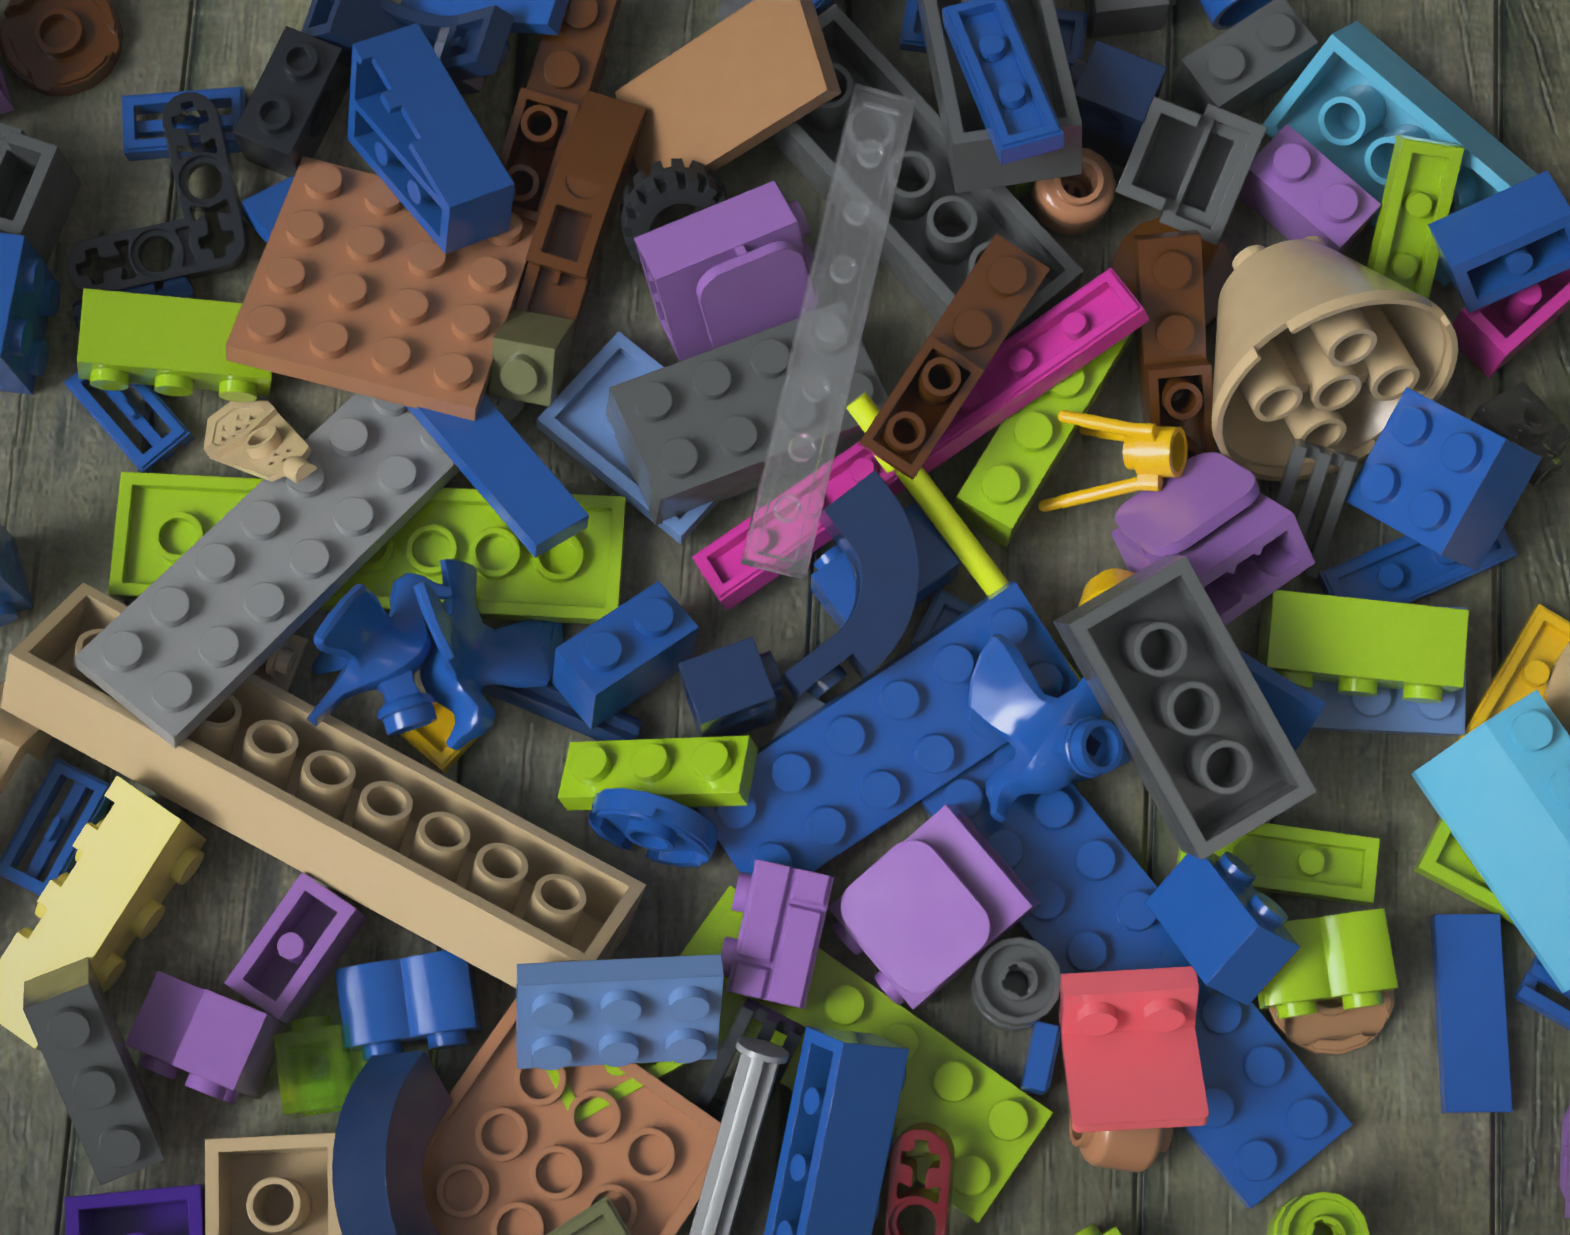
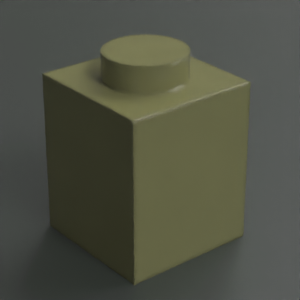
M513 309L506 322L502 324L493 337V362L489 395L551 407L569 378L574 320Z

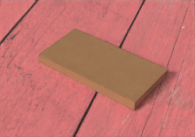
M753 0L615 91L617 99L647 108L633 155L638 172L643 171L647 176L652 173L650 164L661 161L663 168L671 167V158H682L684 167L689 168L692 160L703 164L705 173L710 169L716 171L841 93L813 0Z

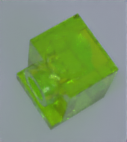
M330 1016L308 1017L291 1021L292 1032L274 1035L283 1115L295 1119L341 1111L345 1098L354 1082L351 1051L345 1048L342 1025L331 1026ZM317 1055H326L330 1061L328 1074L321 1079H313L308 1070L311 1059Z

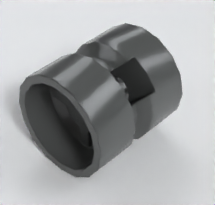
M1022 937L1003 939L988 948L973 971L969 987L972 1005L979 1017L995 1029L1006 1032L1027 1030L1036 1021L1040 1022L1058 1000L1061 980L1059 965L1052 953L1037 941Z

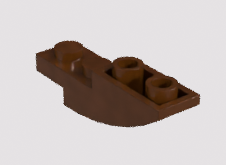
M569 0L559 34L542 35L527 87H521L499 156L501 163L510 174L515 186L516 196L512 202L511 211L518 214L520 218L533 222L538 221L556 166L587 90L598 92L608 61L605 57V52L622 0Z
M587 90L546 194L525 259L528 265L514 308L574 320L572 342L607 228L612 226L647 113V108Z
M1197 230L1134 236L1136 293H1133V295L1145 309L1149 318L1147 323L1135 330L1143 423H1155L1157 426L1182 427L1187 438V460L1202 453L1215 452V439L1212 432V366L1207 360L1201 234Z
M995 234L858 445L913 480L1050 268L998 234Z

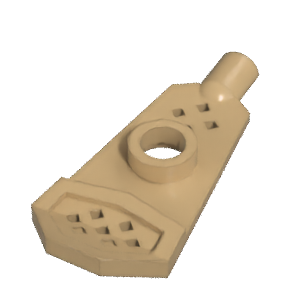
M255 400L251 402L230 401L207 419L204 451L212 460L271 482L286 476L298 484L318 469L306 460L312 452L309 445L283 419L268 400Z

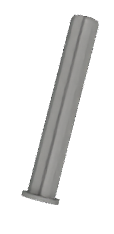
M741 1037L737 1040L736 1049L741 1054L689 1235H731L779 1064L787 1063L789 1058V1052L777 1044L751 1037Z

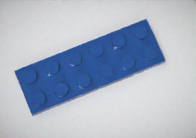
M1010 581L759 748L748 806L696 807L700 814L711 821L719 831L718 841L739 872L753 874L756 860L813 872L1007 743L1008 741L989 729L968 706L971 676L980 653L993 634H1002L1013 643L1023 656L1044 694L1059 698L1077 687L1080 682L1016 582Z

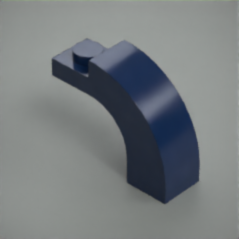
M312 0L301 32L341 47L348 66L351 68L353 43L418 23L460 94H474L482 91L486 76L496 73L497 69L504 62L509 51V40L507 38L514 16L496 5L460 15L443 16L416 11L390 0Z
M875 470L823 509L818 517L819 522L841 548L850 563L855 581V597L851 613L844 626L781 677L783 684L795 699L808 689L817 699L848 675L840 665L845 660L849 662L862 680L866 678L894 650L911 619L919 585V560L915 537L901 504Z
M424 1050L371 1056L351 1085L345 1098L336 1128L332 1160L334 1203L342 1235H440L429 1215L425 1202L422 1177L423 1162L428 1141L453 1101Z

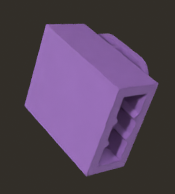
M775 181L766 183L634 238L659 322L679 361L816 312L815 306H817L812 280L820 277V272L809 245L806 242H802V238L810 235V229L798 201L794 200L787 203Z
M1216 452L1202 453L1189 458L1180 477H1163L1161 491H1140L1127 500L1116 512L1115 521L1118 528L1111 532L1128 570L1134 573L1139 572L1166 555L1186 556L1224 625H1227L1315 564L1294 513L1260 493L1259 485L1252 472Z
M946 804L905 841L895 845L850 884L844 894L830 905L828 909L838 920L832 927L840 940L856 955L864 951L880 971L874 977L886 995L897 1005H901L906 1001L912 1009H916L927 1003L986 952L989 947L993 946L1038 907L1041 902L957 804Z

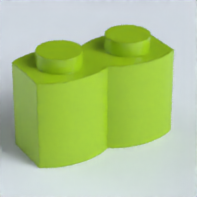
M1384 908L1286 921L1283 924L1300 948L1258 994L1260 1009L1276 1007L1278 1019L1318 1014L1316 1002L1342 998L1344 1010L1383 1005L1382 992L1398 988Z

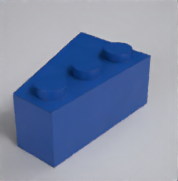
M419 24L408 25L353 43L347 140L445 254L509 231L512 202L516 196L514 182Z

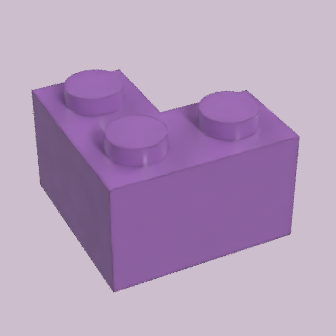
M157 971L124 1045L143 1052L138 1062L139 1066L175 1080L179 1068L190 1072L185 1086L235 1105L240 1093L258 1099L289 1029V1025L264 1012Z

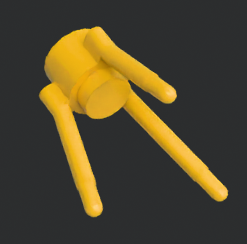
M1068 410L1060 411L1058 413L1059 421L1078 425L1079 432L1082 435L1124 442V464L1128 470H1135L1137 477L1044 499L1039 502L1038 508L1042 512H1048L1136 491H1161L1163 477L1178 478L1184 472L1188 450L1184 430L1182 427L1157 426L1155 423H1132Z

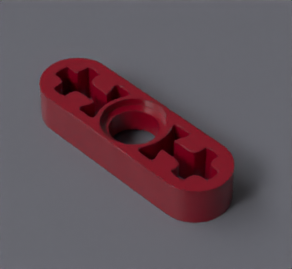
M922 1122L909 1126L900 1134L892 1147L885 1235H907L900 1225V1213L905 1207L914 1204L925 1206L934 1214L937 1227L933 1235H949L955 1149L948 1133L935 1124ZM918 1140L928 1141L929 1152L940 1155V1160L933 1161L928 1168L925 1189L915 1188L903 1191L901 1188L902 1183L909 1187L914 1185L917 1179L918 1165L916 1159L906 1157L905 1151H912ZM939 1187V1195L928 1189Z

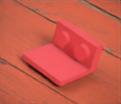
M1192 966L1061 974L1059 1028L1061 1030L1060 1036L1072 1129L1075 1132L1188 1127L1207 1124L1209 1110L1195 1031L1199 984L1197 973Z

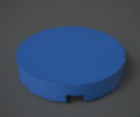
M625 788L604 789L595 795L589 815V824L599 837L623 851L625 849L630 851L632 843L647 848L646 857L659 864L677 867H698L707 863L709 857H712L718 841L719 831L704 816L671 799L645 791Z

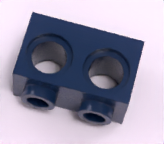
M1096 40L1087 61L1077 57L1070 70L1082 121V147L1090 148L1103 156L1105 160L1125 168L1154 96H1160L1167 68Z
M753 636L678 663L682 689L700 737L740 736L776 722V703L783 700L780 689L783 688L782 679L771 651L759 654Z

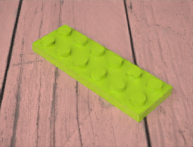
M732 886L727 888L680 956L721 954L725 936L738 939L744 913L732 910L735 888ZM819 947L805 1010L751 998L805 1027L872 1033L909 1049L906 1064V1081L900 1093L892 1132L893 1145L906 1128L916 1123H932L944 1129L952 1139L955 1149L951 1206L975 1223L980 1222L1053 1114L1052 1111L907 1009L897 1005L887 995ZM726 977L723 979L718 1038L723 1043H725L742 1005L748 998L747 996L727 992L729 978ZM753 1018L744 1037L757 1038L763 1023ZM775 1031L770 1042L782 1047L787 1036ZM804 1035L780 1084L792 1092ZM918 1140L912 1151L905 1152L906 1157H912L917 1160L916 1181L925 1186L927 1170L933 1161L940 1160V1155L929 1152L928 1141ZM891 1152L887 1157L888 1161H890ZM939 1187L929 1189L939 1195Z

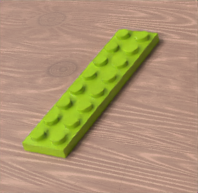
M121 472L108 595L118 601H135L263 479ZM442 488L317 611H332L356 584H364L377 596L383 610L389 614L390 595L395 580L406 573L423 575L436 583L443 584L440 560L454 559L471 564L477 569L476 605L481 619L515 621L534 619L556 623L593 624L620 606L627 511L626 497L571 494L589 514L587 528L535 558L477 489Z

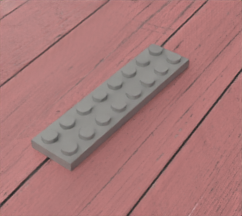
M489 380L485 396L503 417L510 422L524 409V402L490 396ZM355 393L305 440L312 450L306 460L318 469L298 484L286 476L273 482L263 479L75 656L77 669L176 749L460 471L406 406Z

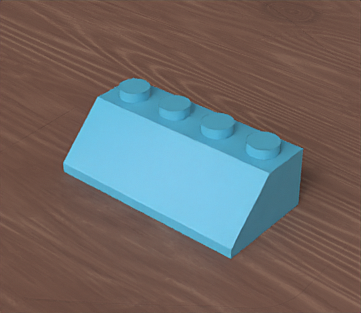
M1358 21L1331 34L1262 124L1268 127L1266 134L1272 139L1288 124L1379 203L1382 202L1397 134L1456 143L1464 147L1449 215L1538 175ZM1379 210L1371 223L1375 228L1377 224ZM1439 255L1434 279L1446 287L1451 280Z
M1535 690L1478 726L1415 770L1411 775L1441 819L1445 821L1454 838L1483 877L1557 987L1564 993L1570 989V736L1538 690Z

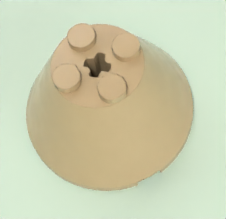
M1318 236L1283 241L1266 248L1262 245H1253L1240 251L1235 256L1232 262L1234 271L1224 283L1218 300L1212 432L1221 454L1252 472L1255 478L1267 481H1281L1295 438L1357 456V463L1369 456L1406 387L1435 402L1441 397L1454 373L1458 356V340L1449 319L1434 302L1328 247L1324 240ZM1304 457L1297 480L1310 479L1316 460ZM1329 464L1326 475L1337 472L1339 467Z

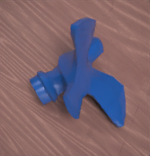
M444 559L440 560L443 585L451 587L453 591L452 598L444 599L442 604L438 595L425 581L422 580L413 586L421 612L430 629L432 650L425 663L418 670H420V680L426 693L432 694L438 704L455 715V725L446 743L448 747L454 750H461L471 740L483 736L494 724L496 711L481 693L482 687L485 685H503L515 688L547 686L553 675L556 647L563 643L562 623L534 619L497 629L483 624L476 605L477 569L463 561Z
M406 573L393 582L390 595V613L388 615L383 610L375 594L364 584H356L327 615L314 635V644L320 650V653L312 664V672L320 675L341 669L342 671L331 689L308 715V721L316 727L345 699L373 690L379 691L384 698V705L377 711V719L383 721L387 736L409 732L437 721L433 706L436 703V699L432 694L420 692L415 684V673L429 656L432 650L430 629L421 612L413 586L422 580L425 581L438 595L440 600L452 598L453 591L450 586L436 583L423 575Z
M993 634L980 653L971 676L968 706L989 729L1005 738L1016 751L1014 759L993 769L986 781V796L990 803V815L999 822L1004 821L1013 802L1021 795L1054 793L1067 786L1070 782L1075 784L1101 776L1131 761L1124 749L1123 739L1118 728L1110 721L1101 719L1103 710L1084 676L1076 688L1059 698L1046 695L1013 643L1002 634Z

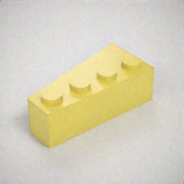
M116 776L104 795L114 802L105 819L96 825L91 822L86 823L72 845L78 849L75 856L76 865L70 873L65 872L58 878L50 880L37 900L38 904L35 915L41 920L34 931L29 927L19 930L0 958V1024L37 1050H40V1047L23 1011L24 982L89 957L103 992L109 990L125 968L126 961L122 958L124 953L137 936L143 939L153 931L165 912V906L161 904L176 882L180 885L185 884L197 871L204 858V853L200 849L207 841L206 838L119 776Z

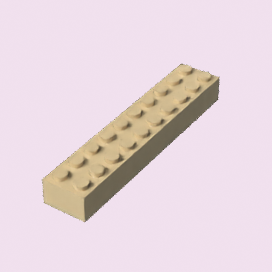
M82 583L9 653L1 709L516 988L517 964L610 960L627 935L646 884L331 715L315 727L307 719L308 715L315 708L313 705L253 673L175 749L77 669L75 656L128 607L85 583Z

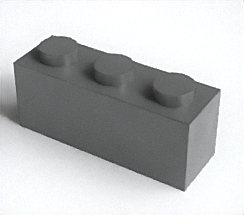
M89 957L25 981L23 1011L100 1186L163 1161L164 1147L161 1125L128 1048L124 1045L125 1041Z

